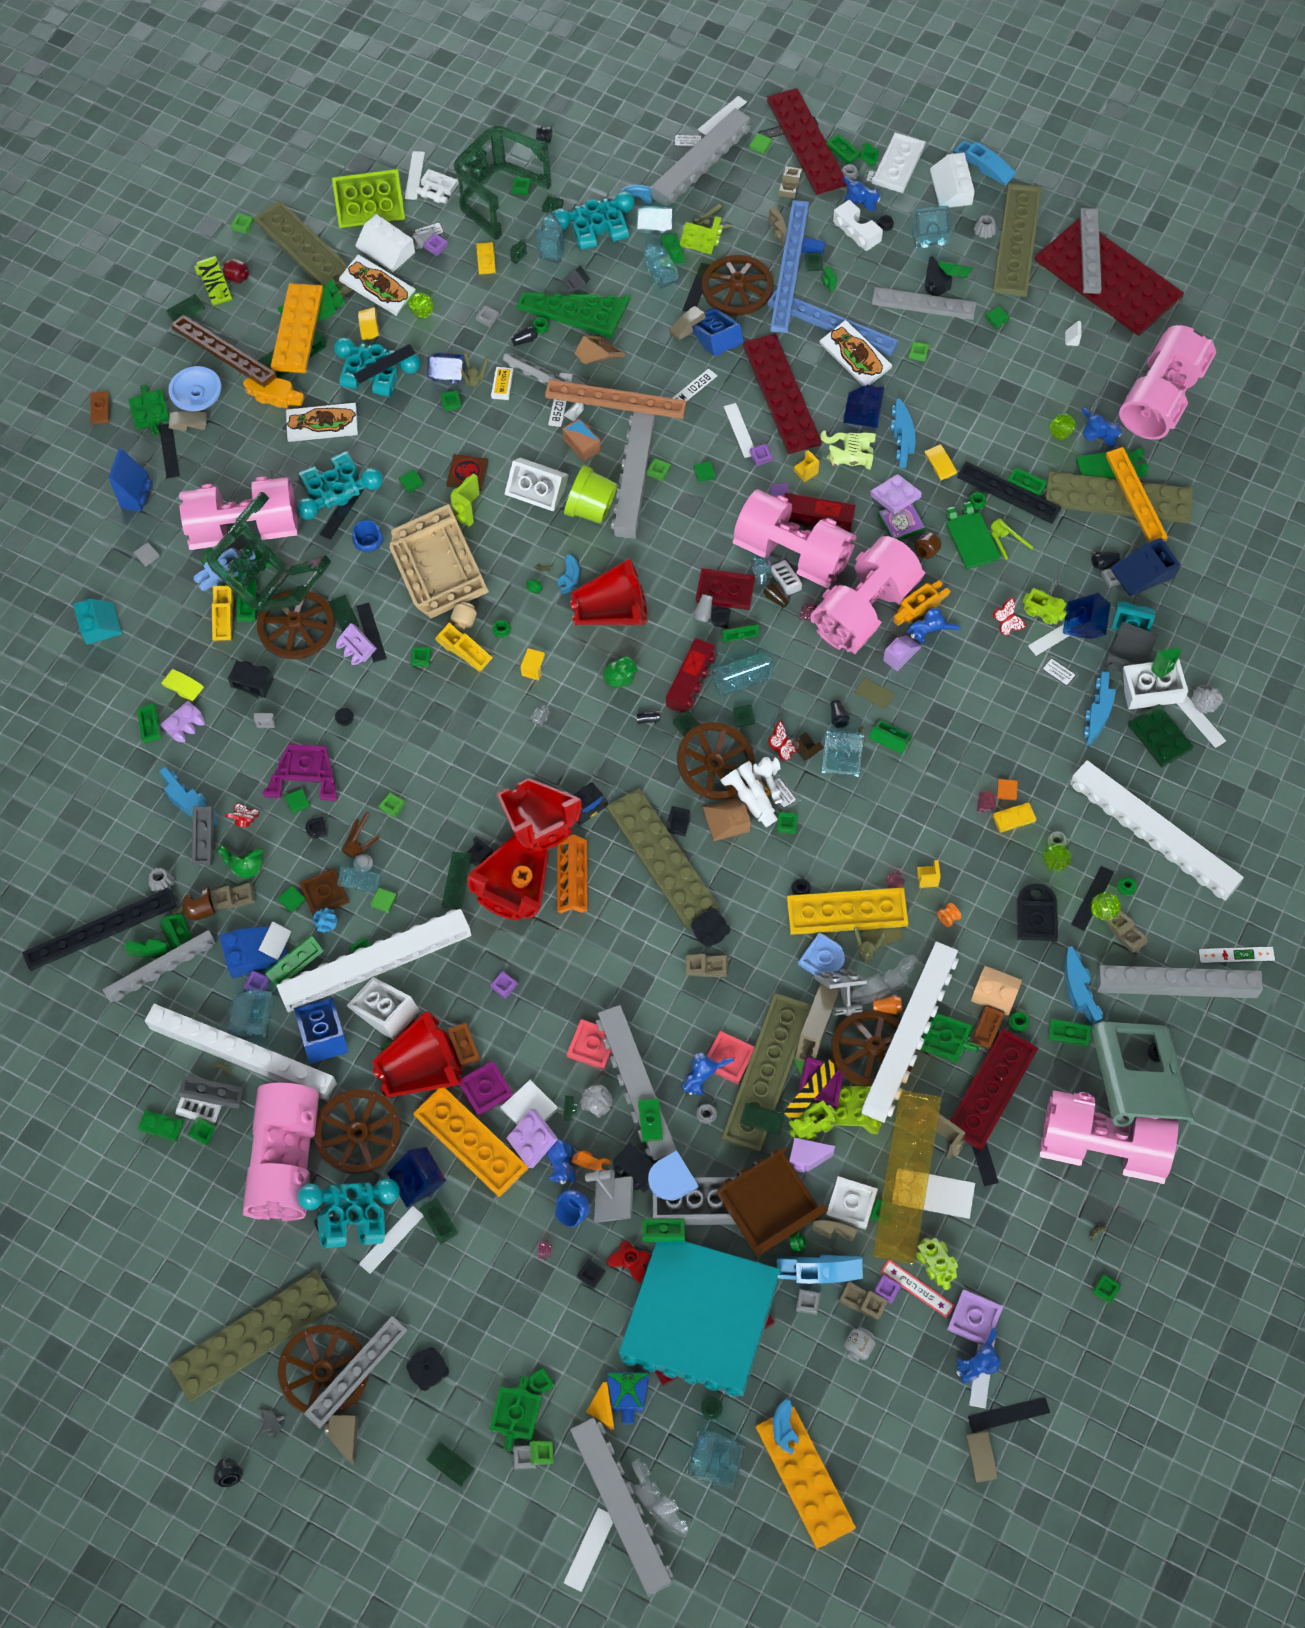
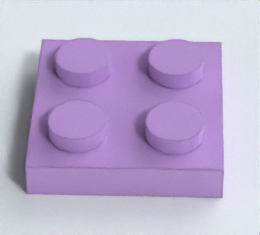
M896 474L871 490V497L891 513L896 514L921 498V491L899 474Z
M530 1109L508 1135L507 1140L527 1167L534 1168L558 1138L537 1110Z
M963 1289L947 1330L984 1346L992 1328H995L1003 1306Z

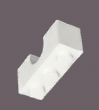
M848 200L834 210L833 222L845 231L847 236L856 241L859 247L868 251L882 241L883 230L872 220L865 224L857 223L860 217V209Z

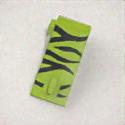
M216 256L197 261V265L194 266L197 276L201 275L212 305L215 306L231 301L232 297Z

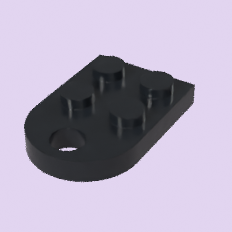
M1034 883L1025 886L1020 891L1017 898V940L1057 942V898L1049 887ZM1034 890H1038L1041 892L1042 896L1036 898L1032 895L1031 892Z

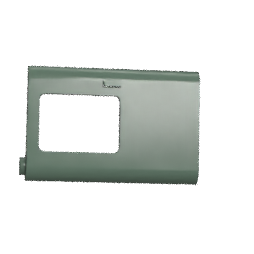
M1102 1021L1095 1023L1091 1027L1112 1122L1115 1126H1128L1135 1117L1189 1120L1190 1124L1195 1125L1168 1027L1163 1025ZM1116 1032L1153 1035L1163 1072L1125 1069ZM1123 1116L1128 1117L1127 1120L1121 1121Z

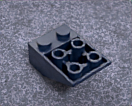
M1162 538L1143 545L1113 565L1110 570L1130 597L1175 578L1181 564Z

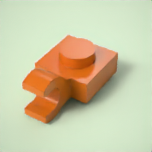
M584 1150L575 1153L571 1160L574 1164L594 1171L602 1169V1163L605 1165L611 1163L606 1158L598 1160L593 1157L592 1153Z

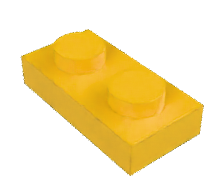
M493 242L477 243L479 274L496 273Z
M1029 802L993 813L992 816L999 833L1036 822V816Z

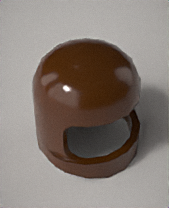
M209 886L202 888L203 895L199 899L193 900L191 894L183 898V911L189 920L197 921L215 915Z

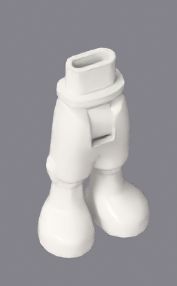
M750 761L744 763L720 780L723 785H733L736 788L740 800L743 801L747 809L759 822L762 821L765 827L778 820L773 813L775 810L772 808L762 784L755 779L752 773ZM741 777H743V778L745 779V781L747 782L749 788H747V787L745 786V784H744V782L742 781Z

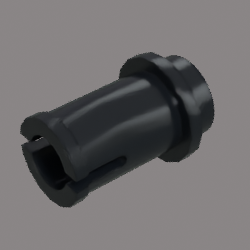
M655 709L649 712H637L638 724L651 722L657 724V722H660V712Z

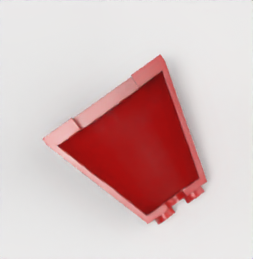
M631 559L622 562L571 592L572 600H570L572 610L575 611L572 616L575 626L646 625V622H648V610L642 585H640L637 579L639 576Z
M530 778L517 783L514 791H510L507 788L497 793L499 802L516 839L524 847L535 851L550 849L564 841L573 831L571 829L575 821L578 822L580 817V798Z
M514 835L469 873L467 883L470 892L477 895V901L483 907L503 918L520 920L523 917L526 919L534 917L541 907L549 851H535L524 847ZM519 866H526L532 872V879L529 885L524 888L516 887L511 880L514 870Z
M427 1011L422 1014L372 1061L374 1075L377 1079L381 1078L382 1080L380 1090L385 1097L390 1098L452 1087L463 1082V1078L459 1076L463 1071L454 1046L446 1031L437 1026L440 1023L431 1012Z

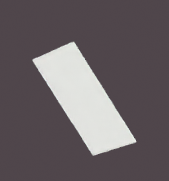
M272 921L259 950L278 960L292 931Z

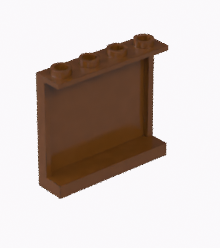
M787 1147L779 1150V1148L774 1149L768 1153V1159H758L752 1163V1169H742L736 1173V1179H726L720 1183L722 1188L716 1191V1194L757 1257L828 1211L824 1204L818 1207L784 1154L788 1150Z

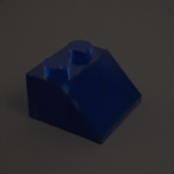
M434 352L428 356L427 378H432V381L435 382L447 379L450 383H459V380L464 379L460 373V369H463L464 372L466 370L463 354Z
M865 385L849 392L843 423L878 428L884 387Z
M1099 593L1068 601L1063 633L1087 639L1106 635L1111 603Z
M427 1146L409 1150L387 1173L389 1178L399 1185V1195L406 1208L435 1193L446 1182Z

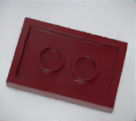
M701 568L695 603H699L703 594L713 597L712 605L750 610L755 575Z

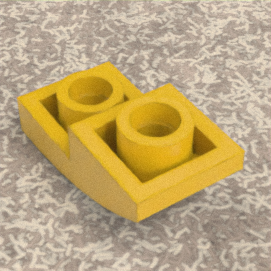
M375 307L358 311L362 340H371L379 336Z
M941 444L924 451L926 458L933 466V470L940 480L957 474L953 463Z

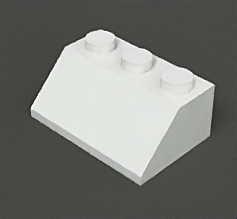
M965 153L949 154L930 168L939 209L972 205L974 187Z
M377 214L364 224L355 245L357 249L391 273L415 253L413 239Z
M518 458L513 460L505 495L554 511L565 491L569 474Z
M1178 659L1174 670L1163 679H1160L1151 671L1154 662L1124 666V694L1128 709L1184 702L1188 689L1180 660Z

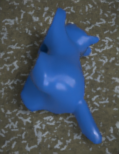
M844 176V182L848 185L847 195L844 198L845 202L850 200L855 205L861 203L869 211H875L876 205L874 203L880 201L879 189L870 190L860 181H852Z
M1083 407L1082 412L1088 418L1083 431L1084 437L1088 441H1094L1096 437H1100L1109 446H1116L1117 441L1115 438L1120 437L1122 433L1119 427L1120 423L1111 424L1101 415L1092 414Z
M932 608L925 614L923 620H918L912 624L906 633H911V638L922 644L925 641L924 637L930 632L942 629L961 630V627L956 624H947L944 616L941 614V610L939 608Z
M697 1053L691 1061L692 1072L686 1075L681 1088H683L684 1092L688 1091L690 1095L701 1094L704 1096L703 1083L705 1080L712 1076L717 1069L734 1062V1059L726 1058L717 1062L707 1057L704 1053Z
M560 1139L546 1153L554 1169L553 1174L548 1179L561 1184H565L567 1179H569L570 1182L575 1183L576 1173L570 1164V1159L573 1158L575 1150L570 1144Z
M992 1328L984 1346L971 1360L957 1358V1374L962 1376V1384L977 1379L981 1373L990 1375L999 1370L1001 1360L992 1347V1343L996 1338L995 1328Z

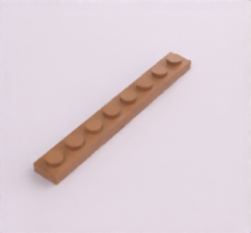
M555 380L548 381L545 397L549 399L684 419L687 401Z

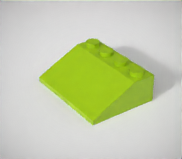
M398 169L332 178L339 229L362 226L376 214L387 222L405 220Z

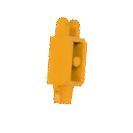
M246 378L243 382L246 393L254 396L256 401L263 404L267 403L278 408L288 409L290 405L301 406L304 401V394L293 390L292 384L287 380L276 378L265 388L249 378Z
M940 580L932 585L926 583L902 601L893 622L897 626L906 621L911 625L925 616L930 609L938 607L940 601L947 597L951 591L945 588L938 593L937 590L943 585Z

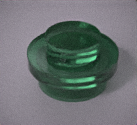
M710 1397L703 1401L701 1412L705 1418L715 1420L722 1414L723 1407L717 1398Z

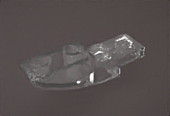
M912 954L908 958L904 957L897 964L898 967L894 970H888L883 977L879 973L874 977L869 976L866 979L867 984H864L860 989L855 988L851 991L850 1005L861 1004L865 1006L873 1004V1000L887 998L900 991L908 984L909 977L907 974L916 968L918 959Z
M639 1459L633 1461L631 1466L640 1482L633 1489L641 1504L653 1519L668 1532L683 1541L688 1539L687 1532L689 1528L685 1520H680L676 1512L679 1509L673 1498L669 1500L667 1495L659 1499L658 1496L661 1493L656 1483L651 1484L648 1478L651 1473L646 1463L641 1464Z

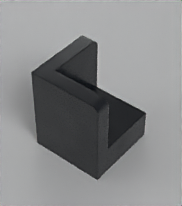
M581 266L577 267L563 279L572 293H575L590 280Z
M672 806L667 820V830L669 833L686 837L690 823V810Z
M475 836L473 838L474 845L464 856L477 867L493 854V850Z

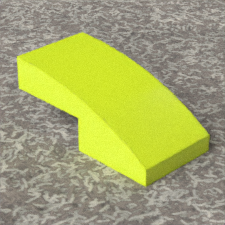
M173 669L161 682L165 688L177 692L180 697L193 701L204 688L197 681Z

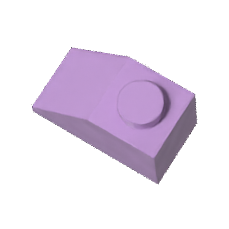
M908 635L897 637L885 649L883 661L898 671L921 648V645Z
M794 1138L790 1164L797 1172L810 1171L833 1157L835 1146Z

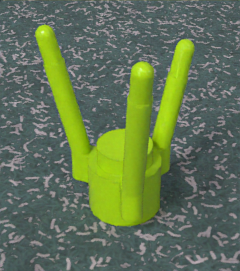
M997 519L991 525L993 530L991 536L995 539L1005 560H1008V556L998 537L1003 538L1008 533L1028 548L1033 549L1032 545L1014 532L1002 519Z

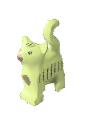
M826 431L821 432L820 437L824 443L832 444L839 439L844 441V451L829 445L830 454L827 456V459L832 463V466L836 467L840 464L850 466L864 465L866 469H871L873 448L869 444L870 442H875L876 434L836 433L829 438Z

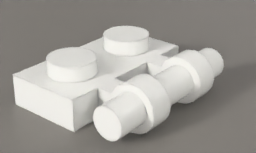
M428 169L421 179V185L424 187H417L416 193L420 194L423 198L434 199V202L446 204L448 198L443 195L451 196L458 185V180Z

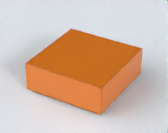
M998 779L997 799L1016 801L1018 781Z

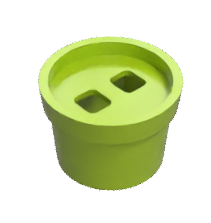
M584 464L570 491L564 515L573 518L577 516L602 524L611 507L618 484L595 473L594 469Z

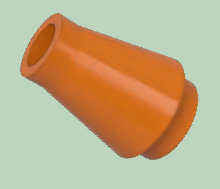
M893 995L880 1000H873L874 1010L898 1015V1013L903 1012L902 997Z

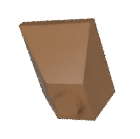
M583 336L574 353L579 357V361L584 364L599 363L622 358L626 355L601 336Z
M739 797L703 806L713 841L750 832L751 821L746 806Z

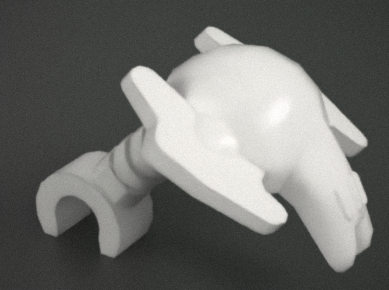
M764 757L758 766L757 764L753 765L752 773L757 779L761 780V776L766 778L774 804L782 802L772 774L775 776L777 771L781 769L780 763L776 757H774L773 761L769 757Z

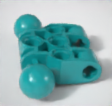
M626 191L618 193L615 199L608 201L607 198L601 201L590 199L582 206H575L574 211L571 212L565 209L554 210L551 214L550 222L555 229L564 230L569 227L571 221H574L573 234L580 251L597 247L595 235H601L604 232L609 234L612 242L629 238L622 213L631 211L635 200L632 194Z
M347 337L337 339L334 343V353L337 357L346 359L340 376V386L358 390L360 384L353 374L395 351L385 349L379 344L355 346L353 341ZM414 354L396 365L400 366L403 372L414 374L420 369L421 360L417 354ZM395 366L368 379L369 381H374L373 394L386 397L392 396L398 381Z
M347 451L330 458L334 469L328 470L324 474H319L315 466L299 472L298 475L310 498H302L297 503V514L304 520H311L317 516L320 508L326 507L330 509L333 505L342 506L347 504L353 496L360 495L359 490L364 488L377 490L383 483L382 473L378 469L368 468L363 471L361 479L358 480L359 475L356 466Z
M388 1178L381 1179L375 1186H371L368 1182L328 1185L325 1190H322L318 1185L309 1183L300 1188L297 1193V1201L303 1209L311 1211L317 1209L322 1202H326V1207L317 1216L319 1240L322 1248L344 1247L347 1241L346 1226L353 1224L357 1227L358 1240L361 1245L382 1244L385 1239L384 1210L373 1199H376L381 1204H392L399 1197L400 1188L394 1180ZM347 1190L351 1192L350 1199L347 1196ZM368 1210L372 1213L371 1218L368 1216ZM349 1211L353 1214L352 1220L349 1218ZM330 1212L334 1216L333 1222L329 1218Z

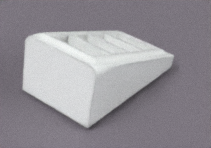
M786 560L769 567L773 577L786 596L802 590L800 579Z
M181 1097L175 1114L193 1120L196 1117H201L215 1125L222 1105ZM190 1102L188 1110L184 1109L186 1103ZM194 1104H198L196 1113L192 1112ZM202 1106H205V1112L203 1115H201L200 1111L202 1109ZM210 1108H213L214 1111L211 1118L207 1117Z

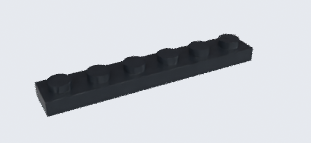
M967 461L957 475V478L1050 524L1054 523L1061 512L1062 507Z

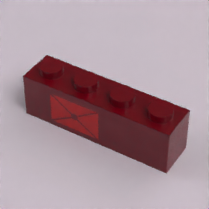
M785 493L784 497L788 499L787 502L792 504V512L788 523L794 522L805 526H816L820 520L830 518L836 521V525L840 526V528L851 533L856 505Z
M697 638L694 639L666 696V707L687 714L689 708H693L696 701V693L699 694L703 687L702 681L709 675L710 664H714L716 661V645Z

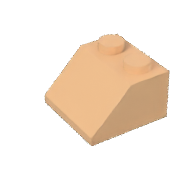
M985 966L971 1001L984 1007H991L1009 1016L1022 980Z

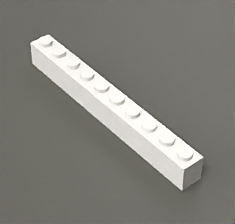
M1088 760L1073 775L1070 784L1077 792L1083 793L1090 802L1099 805L1106 814L1115 817L1122 826L1128 827L1138 838L1144 839L1154 850L1160 851L1170 862L1180 866L1183 872L1196 878L1199 884L1209 888L1216 897L1226 901L1240 885L1244 878Z
M461 909L451 910L446 915L439 918L434 917L425 924L415 925L406 932L395 933L389 939L376 941L370 947L359 948L348 956H340L334 962L321 964L312 971H304L298 977L285 979L276 986L287 1012H291L294 1008L315 1002L470 937V928Z
M935 942L864 1103L862 1114L885 1123L887 1116L892 1117L896 1107L893 1105L895 1099L899 1100L903 1089L900 1086L902 1082L906 1084L910 1072L907 1070L909 1066L913 1067L917 1059V1055H915L916 1049L921 1050L925 1040L922 1038L923 1033L928 1034L932 1024L929 1022L930 1017H935L938 1010L936 1003L937 1001H942L945 994L943 987L944 985L948 986L952 978V974L949 973L951 969H956L959 959L956 958L958 950Z
M153 1004L145 1019L147 1026L153 1031L278 1082L300 1084L313 1088L319 1093V1098L327 1102L337 1085L332 1075L157 1004Z

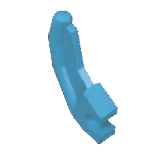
M635 184L626 186L619 191V193L622 191L629 192L632 196L642 198L648 204L652 203L651 186Z
M572 554L566 556L567 570L557 580L558 587L565 585V587L561 588L562 595L572 591L579 582L581 570L578 560Z
M785 1399L777 1406L772 1420L774 1440L781 1449L792 1455L794 1449L790 1448L788 1443L793 1441L798 1444L799 1438L789 1423L792 1411L791 1401Z

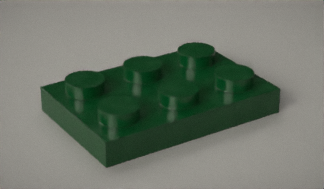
M1160 704L1128 722L1130 729L1161 768L1190 752L1194 747Z

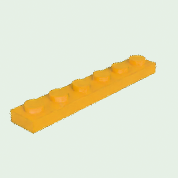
M1121 447L1107 452L1106 458L1147 542L1149 543L1159 538L1166 541L1168 536L1124 448Z

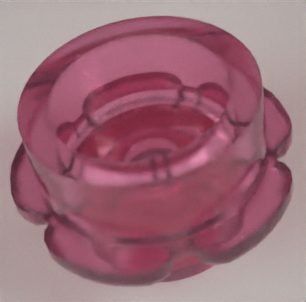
M547 1240L545 1242L539 1241L538 1258L544 1259V1261H546L547 1257H551L552 1244H548Z

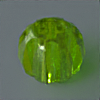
M416 293L409 299V309L416 317L426 318L433 312V302L425 293Z
M1062 413L1055 417L1050 424L1049 430L1054 438L1065 440L1075 430L1076 423L1072 416Z
M1052 843L1045 848L1042 858L1043 863L1048 865L1047 868L1049 870L1056 869L1057 872H1060L1070 865L1072 855L1071 851L1066 849V845Z
M1101 893L1092 899L1091 911L1099 920H1111L1120 913V901L1113 893Z

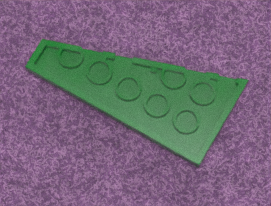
M523 292L516 307L520 311L612 338L630 302V295H624V297H615V295L599 297L597 294L561 296V293L545 295L544 293Z

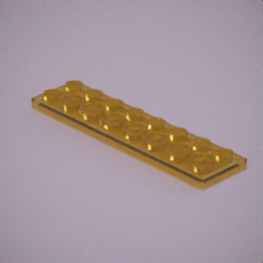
M900 1090L873 1257L915 1264L942 1097Z

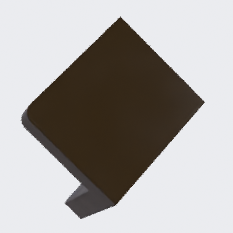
M807 732L791 742L803 761L810 759L824 748L820 742L815 744Z

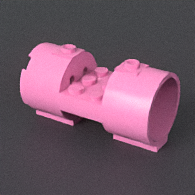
M1181 325L1169 327L1163 333L1147 360V366L1150 369L1147 376L1141 377L1135 382L1120 408V419L1128 430L1142 438L1155 440L1165 437L1170 429L1175 428L1188 405L1185 396L1187 388L1194 386L1199 378H1203L1217 353L1212 340H1208L1204 335L1202 337L1193 332V328Z
M266 476L256 477V481L252 482V499L243 500L239 504L236 501L223 504L218 486L213 487V484H204L200 489L182 491L179 494L180 500L183 499V503L180 505L184 534L189 535L190 538L187 540L189 550L226 545L228 543L226 524L256 520L261 540L299 534L295 496L289 477L267 479Z
M759 489L755 490L746 501L738 517L732 543L763 558H768L779 543L801 554L796 574L826 588H833L838 580L836 575L843 572L849 562L855 547L852 544V540H856V535L840 528V526L836 525L837 522L830 518L820 520L812 531L800 530L799 525L792 522L788 523L792 512V504L787 502L788 499L781 495L774 497Z
M880 537L865 553L861 552L855 559L857 563L854 568L861 583L855 590L843 585H835L832 590L828 588L822 595L823 601L811 613V622L815 623L818 627L817 633L833 647L839 650L845 648L847 652L856 654L882 623L878 620L872 604L880 598L884 601L896 602L900 605L925 575L926 572L922 570L921 564L914 552L904 543L893 537Z
M268 1083L258 1087L253 1121L254 1137L251 1162L247 1170L243 1203L244 1216L258 1220L282 1218V1221H293L306 1217L307 1210L298 1204L297 1193L302 1186L310 1183V1172L307 1170L310 1138L315 1135L319 1093L315 1089L293 1083Z
M1052 1090L1053 1097L1050 1096L1044 1121V1137L1041 1139L1040 1157L1081 1166L1088 1149L1123 1157V1175L1165 1183L1174 1159L1179 1119L1135 1117L1130 1125L1118 1127L1113 1124L1112 1118H1108L1102 1113H1094L1095 1097H1092L1091 1094L1086 1092L1069 1094Z

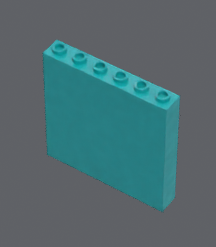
M685 1241L656 1242L619 1351L620 1358L625 1364L631 1366L638 1364L647 1371L655 1372L658 1370L664 1372L663 1374L670 1378L678 1376L684 1378V1381L687 1383L696 1384L698 1382L713 1391L721 1389L733 1397H738V1395L744 1396L781 1277L780 1269Z

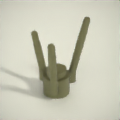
M718 204L704 215L694 219L693 224L708 228L710 225L708 217L721 209L723 205ZM732 224L723 225L722 229L732 227Z
M464 351L467 372L465 374L463 369H460V373L466 382V386L474 387L480 384V380H484L483 375L488 358L485 357L479 373L476 369L471 368L467 352Z
M854 927L859 956L863 959L864 963H867L868 960L874 957L875 951L879 949L886 935L882 934L876 944L871 942L863 943L858 928Z

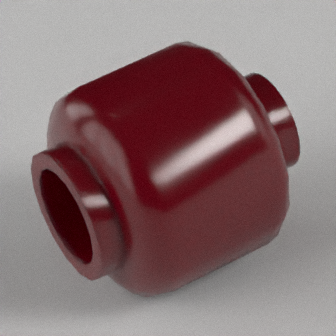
M230 259L225 262L223 273L226 279L238 284L248 279L249 271L246 263L237 259Z

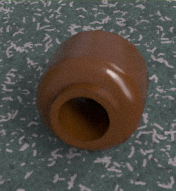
M931 532L922 534L914 545L916 554L924 559L933 558L941 549V541L938 536Z

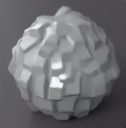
M1197 686L1191 696L1194 707L1200 713L1206 714L1214 712L1222 704L1223 700L1218 688L1214 689V686Z
M603 1085L588 1087L582 1093V1099L580 1100L583 1111H590L599 1118L609 1112L613 1103L612 1094Z

